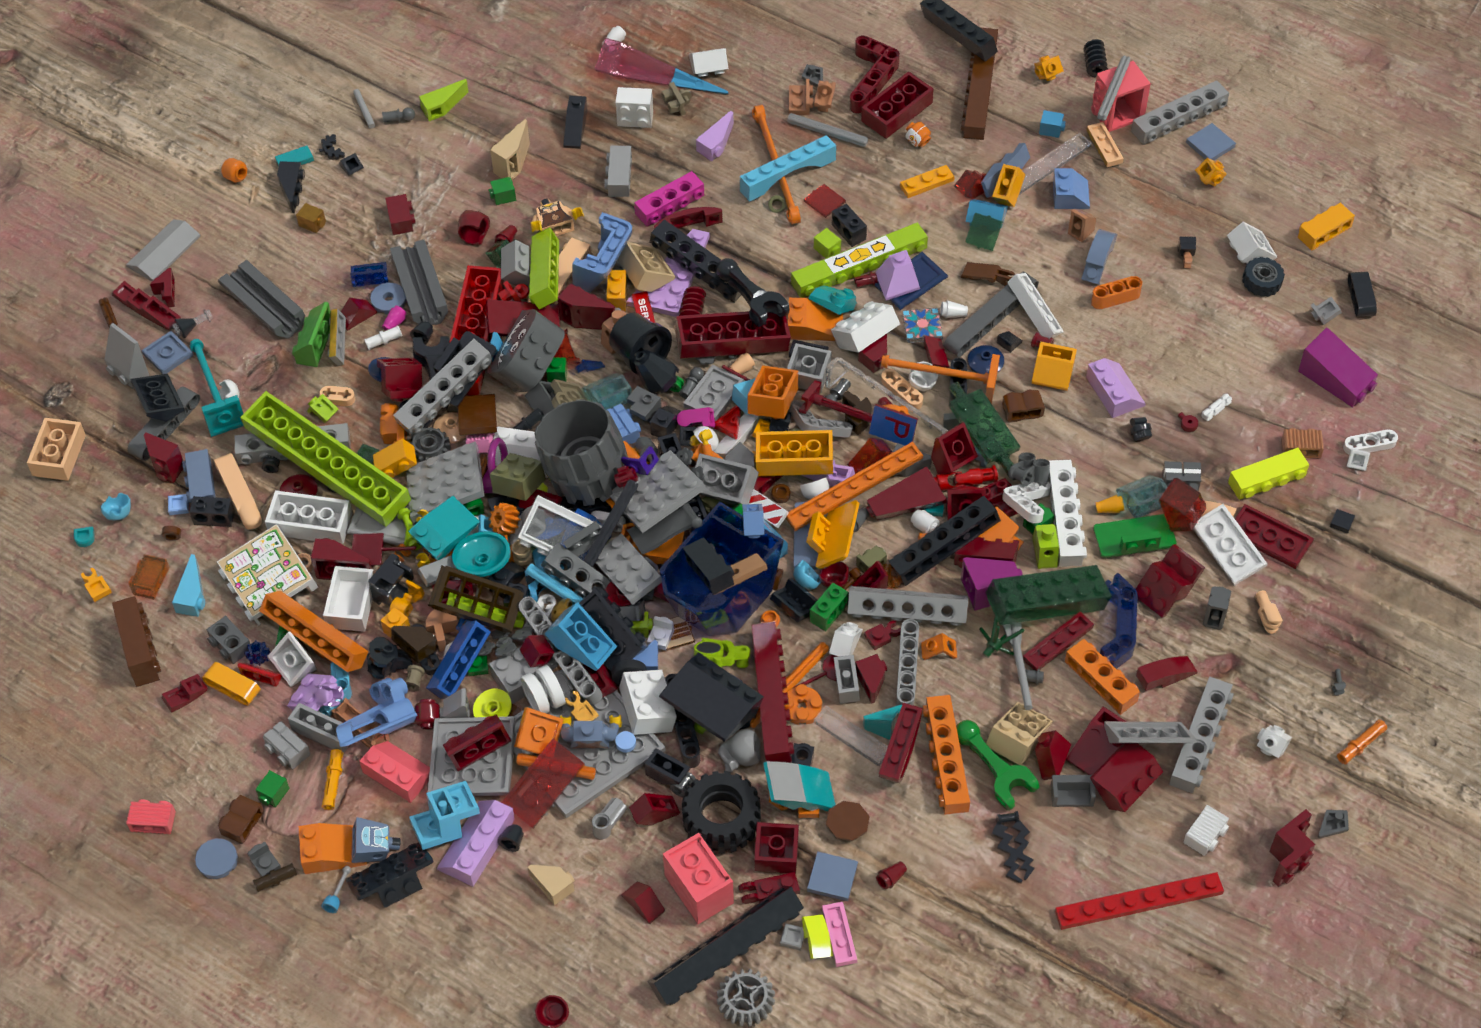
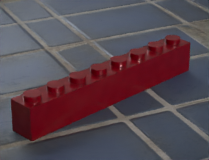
M775 621L753 624L751 626L758 693L764 696L760 705L765 758L766 761L792 763L791 755L795 754L793 742L789 741V738L793 737L791 725L788 726L787 722L791 721L790 710L786 709V705L789 704L788 693H784V688H787L786 676L782 677V672L786 671L784 660L780 659V656H784L783 646L779 644V641L782 640L781 630L776 628Z

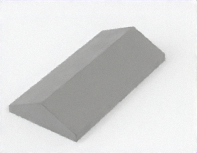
M173 219L126 266L153 281L201 236L186 221Z
M1104 722L1109 743L1187 744L1196 743L1197 740L1182 722Z

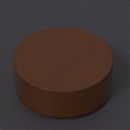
M784 484L775 485L771 491L772 499L776 503H786L790 499V488Z
M164 526L161 536L166 540L175 541L181 538L182 530L176 526Z

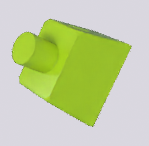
M1054 524L1037 525L1032 536L1038 569L1057 568L1059 543L1056 527ZM1047 550H1049V555H1045L1044 553Z

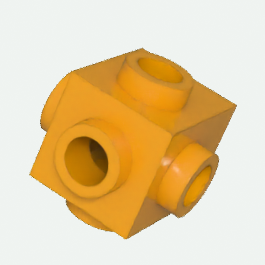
M1046 55L1039 58V62L1034 63L1035 73L1039 80L1046 79V81H1050L1056 78L1055 75L1064 72L1059 55L1050 57Z
M1206 158L1195 169L1200 176V180L1205 185L1210 184L1214 187L1221 183L1227 175L1223 170L1224 165L1220 161H1214Z

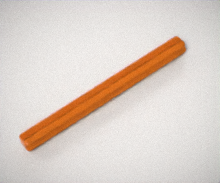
M820 642L786 678L787 688H784V693L792 689L829 651L827 644ZM760 707L756 714V719L753 718L751 720V728H755L761 722Z

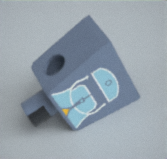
M356 817L352 827V863L382 861L386 859L389 849H400L401 839L389 837V826L387 824Z

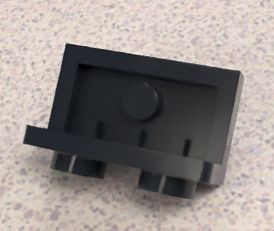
M792 578L787 580L785 587L773 592L770 597L771 601L796 622L810 616V609L818 601Z

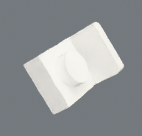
M655 616L653 619L654 626L648 637L647 645L656 640L658 648L666 651L674 633L673 621L666 617Z

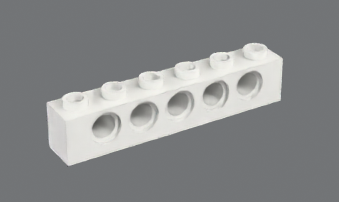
M1071 460L1049 461L1050 478L1048 482L1051 484L1050 501L1054 514L1053 524L1056 527L1059 543L1058 564L1059 567L1082 566L1083 558L1087 557V550L1082 544L1085 536L1084 531L1080 529V526H1082V515L1078 514L1080 499H1076V494H1078V484L1074 483L1076 468L1072 467Z

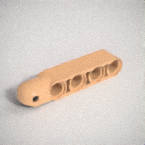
M232 453L214 459L217 471L243 526L248 530L258 528L262 524L260 512Z

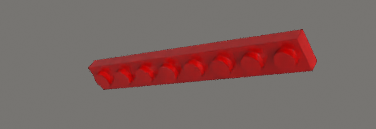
M1218 872L1056 907L1055 913L1060 928L1063 930L1222 895L1224 889Z

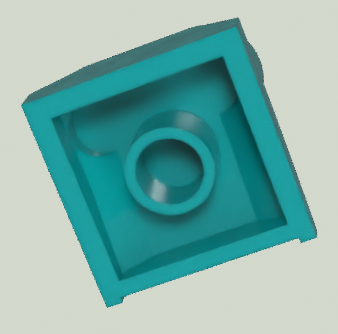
M820 286L815 288L808 298L837 314L854 310L856 306L854 291L847 288L839 290L833 287Z

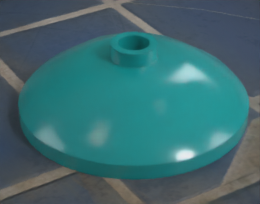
M489 531L477 532L465 537L456 545L453 550L452 560L456 569L479 577H485L496 573L506 565L511 555V549L507 539L502 535Z

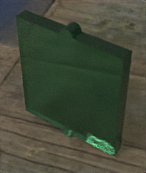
M975 213L965 242L977 246L978 249L984 248L993 251L1003 221L991 218L990 215L984 216Z

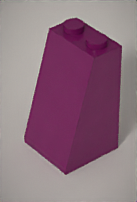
M1327 327L1304 349L1298 372L1352 408L1357 403H1361L1368 392H1372L1376 388L1378 374Z

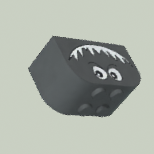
M534 309L522 310L487 373L515 393L529 392L542 379L564 339L565 331Z

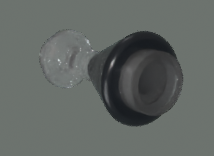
M203 309V314L195 318L175 319V323L171 326L177 337L182 336L186 338L197 324L208 320L210 323L213 316L209 309Z

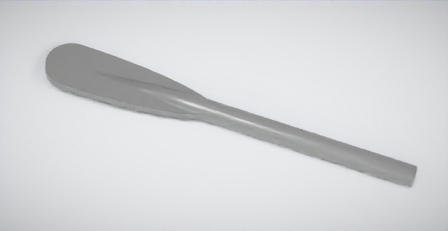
M1013 601L1001 603L999 612L1004 631L1008 637L1022 629L1019 606ZM1022 634L1011 639L1009 643L1014 652L1025 710H1031L1033 706L1021 651Z

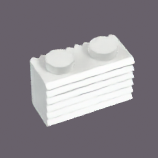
M1206 805L1195 823L1186 833L1183 843L1203 856L1208 851L1213 852L1219 842L1217 841L1219 835L1223 837L1229 829L1227 825L1229 818Z

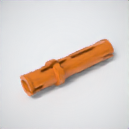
M1379 719L1357 739L1351 740L1348 746L1337 754L1338 760L1346 765L1356 755L1362 754L1365 747L1388 729L1386 723Z

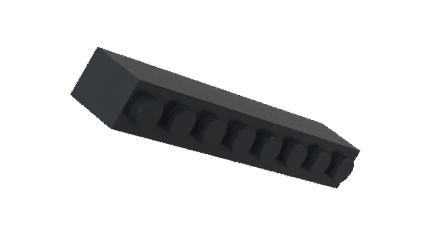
M784 885L647 982L660 1003L673 1005L680 1000L679 996L685 992L689 993L695 990L699 982L712 978L715 975L714 972L720 967L722 969L732 963L731 960L737 955L742 956L749 951V947L754 943L759 944L764 941L768 933L781 929L785 921L798 917L800 915L799 912L804 907L793 888Z

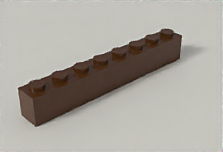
M981 28L994 37L997 46L998 29ZM971 52V56H974V58L970 59L969 68H972V70H969L968 81L971 82L967 83L966 93H969V95H965L964 105L967 108H963L962 118H965V120L961 122V131H964L963 138L984 140L995 54L987 61H983Z

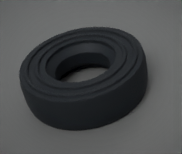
M634 659L620 661L612 667V681L617 686H620L623 672L647 671L646 665Z

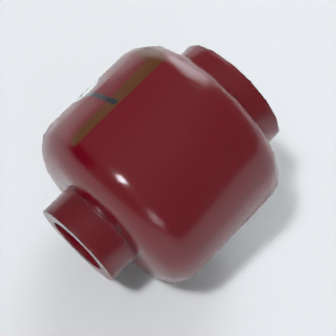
M421 699L414 707V711L417 713L414 722L420 725L421 729H433L435 718H440V705L436 703V700Z

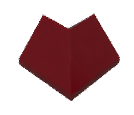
M963 485L947 489V521L983 496L986 497V488Z

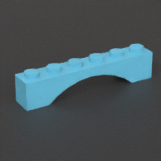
M826 135L740 176V192L750 202L764 195L779 179L794 170L807 166L823 167L836 160V144Z

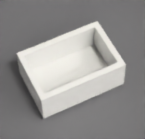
M871 301L866 303L861 310L851 313L850 317L846 320L839 321L831 331L839 349L860 352L900 325V322L892 305Z
M335 566L323 614L325 622L330 625L333 624L336 629L365 632L373 600L368 580L373 576L374 569Z
M662 670L623 672L619 689L634 735L672 732L677 717L674 707L659 697L660 693L667 686Z

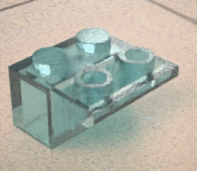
M613 373L582 387L589 400L602 404L605 410L612 409L618 404H626L627 398L632 393L631 386L623 374Z
M1151 475L1116 489V492L1119 496H1122L1123 502L1134 518L1145 516L1168 506L1172 493L1162 478Z

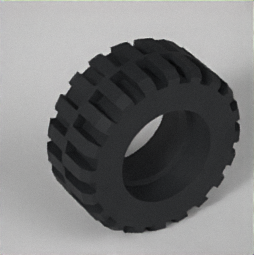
M713 771L712 775L708 776L707 773L702 775L701 780L695 779L691 783V787L686 789L685 797L682 799L684 830L688 833V838L699 833L711 851L716 850L718 854H725L726 850H730L731 853L735 852L739 846L744 848L747 846V840L752 841L755 838L757 822L761 821V802L756 788L751 787V782L748 779L742 780V775L737 773L731 775L730 771H724V773ZM728 801L735 804L741 810V813L733 821L719 824L706 819L702 811L713 802Z

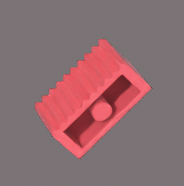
M141 799L138 802H131L127 826L131 832L171 834L176 811L173 804L168 801L151 803L148 800Z

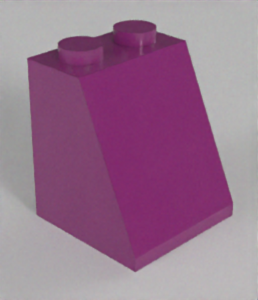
M963 558L961 581L974 611L1019 598L1023 574L1021 569L1017 568L1015 562Z

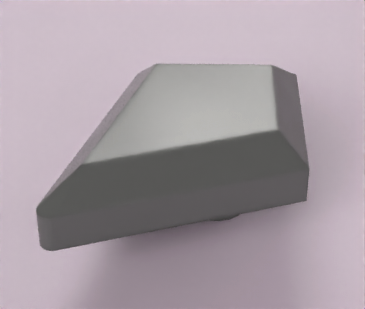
M807 64L802 74V79L805 81L809 79V83L818 87L819 80L823 81V68Z
M1326 809L1318 838L1347 832L1349 830L1347 810Z

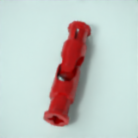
M991 465L990 468H973L963 474L960 471L938 474L934 479L941 491H946L947 489L963 486L964 484L975 486L992 480L996 482L998 481V472L996 466ZM954 475L953 482L956 486L948 483V476Z

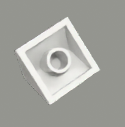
M288 632L268 655V658L290 687L300 682L307 674H311L316 670L314 662L291 632Z

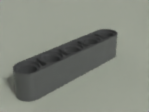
M184 386L180 387L176 392L184 406V411L167 422L151 418L130 441L127 448L128 453L143 461L148 460L150 456L144 439L145 432L166 440L196 408L200 401V395Z

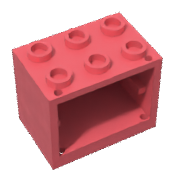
M1131 61L1107 119L1105 121L1100 120V122L1105 124L1109 132L1132 124L1134 119L1146 113L1151 83L1134 61ZM1117 67L1097 73L1091 106L1092 113L1098 116L1099 109Z
M699 833L663 853L664 875L697 924L734 904L733 880Z

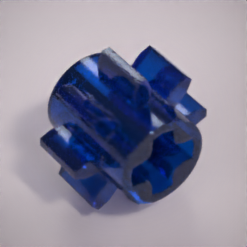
M255 640V642L247 645L249 651L245 652V656L249 659L251 665L255 663L261 666L265 661H269L267 655L271 652L265 642L260 643Z

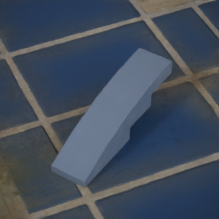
M1019 143L1013 153H1006L1000 163L993 164L981 182L986 197L993 195L1003 164L1022 169L1030 159L1025 143Z

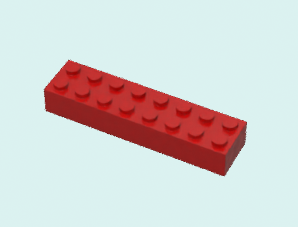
M467 265L450 342L453 338L460 340L463 334L469 331L491 343L492 336L488 335L486 301L487 299L501 300L498 293L504 289L503 283L505 282L501 279V268ZM486 369L482 371L467 393L468 396L480 395Z

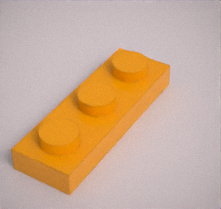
M944 165L901 181L900 188L907 198L953 182L955 176L948 166Z

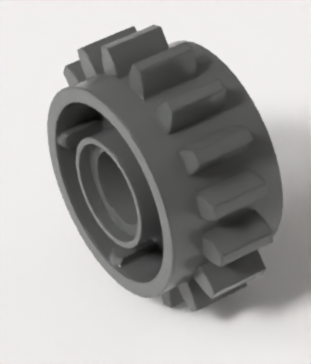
M423 428L419 433L411 436L412 442H409L415 447L416 460L419 462L427 461L431 457L451 450L449 437H446V433L441 432L439 428Z

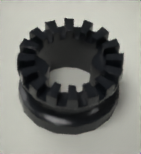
M267 456L263 458L261 468L267 473L278 472L280 461L274 456L273 458L272 456Z

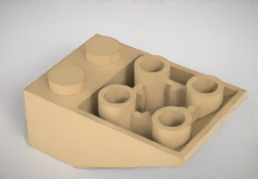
M526 119L517 124L509 134H506L490 150L493 173L500 178L511 176L513 180L521 173L530 145Z
M1017 702L992 727L986 744L993 751L1018 765H1022L1037 746L1041 733L1046 732L1053 721L1032 709L1025 710L1024 704Z

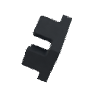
M393 553L368 580L373 602L378 605L383 602L390 606L394 598H403L404 593L408 594V588L399 584L403 577L410 581L414 579L412 569L401 563L399 557Z

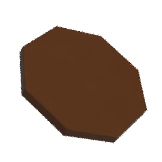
M842 801L829 809L826 826L836 839L854 841L867 833L870 816L860 803Z

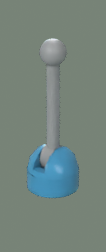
M349 866L343 868V875L334 894L327 896L323 900L321 907L329 913H336L338 911L340 901L337 895L347 874L351 872Z

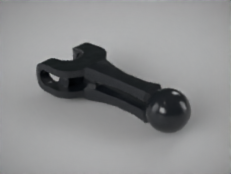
M725 258L717 264L716 273L718 277L723 281H728L729 285L736 289L750 306L749 319L756 326L766 325L767 313H774L779 317L789 314L790 308L787 300L780 293L765 291L750 281L741 271L735 260Z
M440 336V343L433 347L426 346L422 341V337H413V358L425 367L429 381L436 375L433 364L436 358L443 354L445 345L450 342L449 336ZM430 399L427 401V403L431 404L435 401V399ZM449 404L446 407H442L437 412V415L446 412Z

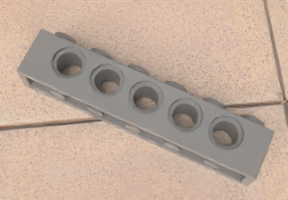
M1214 81L1134 119L1131 132L1143 145L1152 142L1156 138L1167 135L1177 128H1182L1184 125L1209 115L1217 109L1224 108L1228 102L1229 92L1218 81Z
M473 339L393 415L396 422L411 436L419 433L427 421L434 419L442 407H446L455 395L463 391L464 386L469 381L472 382L482 369H486L490 365L492 360L490 352ZM469 361H475L473 365H467ZM455 374H462L459 378H454ZM443 386H448L447 390H440ZM435 399L433 403H427L428 400ZM416 412H422L417 417L413 416Z
M348 423L317 426L351 449ZM254 434L234 435L235 456L238 465L263 462V458L267 456H272V458L274 456L279 460H288V458Z
M850 586L848 614H852L853 617L871 615L874 619L891 617L892 620L897 621L908 618L917 622L930 620L934 624H941L942 621L950 622L951 625L966 623L968 596ZM869 599L873 601L874 605L866 607L863 602ZM885 601H890L893 603L894 606L890 609H886L883 606V603ZM904 603H911L913 608L905 610L902 605ZM929 604L933 609L930 612H925L922 607ZM950 606L953 610L951 613L946 614L942 611V608Z
M1209 676L1189 729L1197 739L1196 743L1183 745L1169 785L1190 793L1194 792L1195 786L1200 787L1203 776L1200 775L1201 770L1206 771L1210 760L1206 758L1207 754H1212L1216 742H1213L1214 736H1219L1222 728L1219 722L1220 720H1225L1228 712L1225 706L1226 704H1231L1234 693H1231L1232 684Z

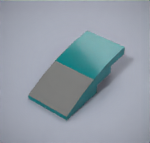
M770 761L763 763L772 802L793 810L802 807L810 811L819 808L827 812L836 805L829 772L794 763Z

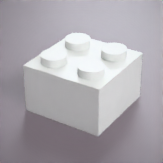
M618 87L616 96L617 126L652 128V89Z

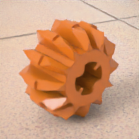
M500 503L494 506V511H490L491 518L488 520L491 521L489 527L493 529V532L502 536L504 534L509 536L515 533V528H519L518 521L521 519L518 516L520 512L516 510L514 505Z

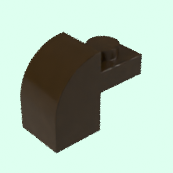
M848 390L842 394V404L871 414L872 405L867 397L860 401L858 396L853 395ZM845 414V422L853 426L852 431L857 435L861 434L870 425L868 421Z

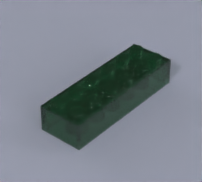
M1097 565L992 579L985 593L999 625L1074 615L1080 611L1082 613L1101 611L1106 608L1112 597Z

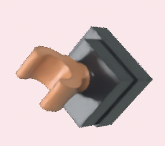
M1179 237L1177 251L1179 256H1184L1183 268H1191L1192 256L1195 255L1196 237Z

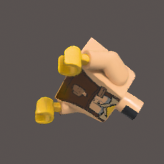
M543 199L540 202V207L536 209L537 214L533 216L530 223L532 233L539 230L541 232L550 227L556 236L574 231L573 219L577 220L581 216L584 217L582 208L576 207L571 209L563 206L560 201L551 203L549 199Z

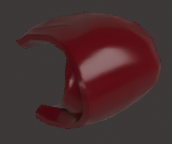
M465 210L460 215L458 221L459 237L468 244L481 245L490 227L489 217L479 211Z

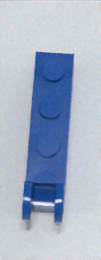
M463 618L459 620L456 626V630L459 633L426 689L440 699H445L457 691L491 631L477 621H469Z

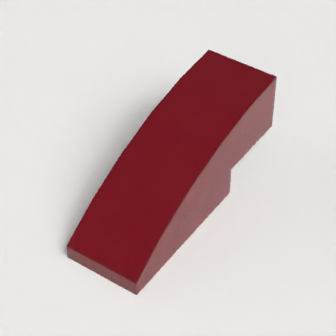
M1178 656L1140 666L1137 669L1136 677L1145 691H1148L1160 685L1164 688L1193 676L1198 671L1188 656Z

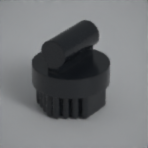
M1146 417L1130 419V424L1133 426L1130 432L1135 442L1152 437V427L1150 423H1147Z

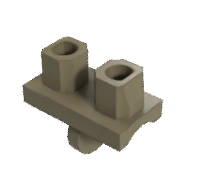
M674 82L669 83V89L661 91L662 99L664 102H667L670 113L679 111L681 116L685 115L684 106L690 103L692 94L689 90L680 89L678 91Z

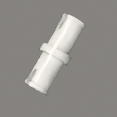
M397 325L384 332L379 331V334L364 339L368 350H371L381 344L386 345L389 341L402 337V333Z

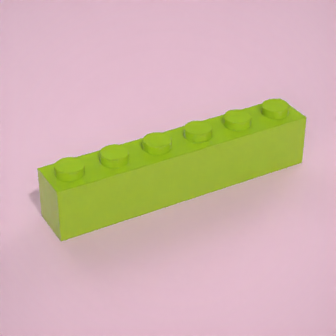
M550 227L533 235L530 245V294L528 296L531 303L536 304L539 309L558 300L559 239Z

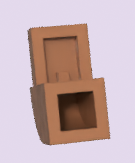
M434 609L426 619V630L435 636L436 645L438 644L439 652H441L446 647L444 634L458 631L456 630L458 622L456 616Z

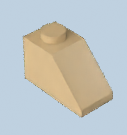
M528 866L529 877L554 906L575 891L573 876L568 871L565 873L561 867Z

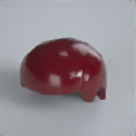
M839 561L826 568H822L819 574L821 584L826 588H829L832 583L840 587L845 586L849 577L847 564Z
M548 995L537 1002L535 1008L537 1021L547 1028L560 1027L567 1021L569 1016L567 1002L562 997L556 995Z

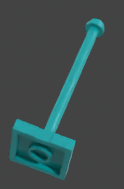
M193 339L190 342V349L196 353L215 402L201 407L211 437L243 427L244 425L240 417L244 413L238 395L224 400L221 399L202 351L204 344L199 339Z

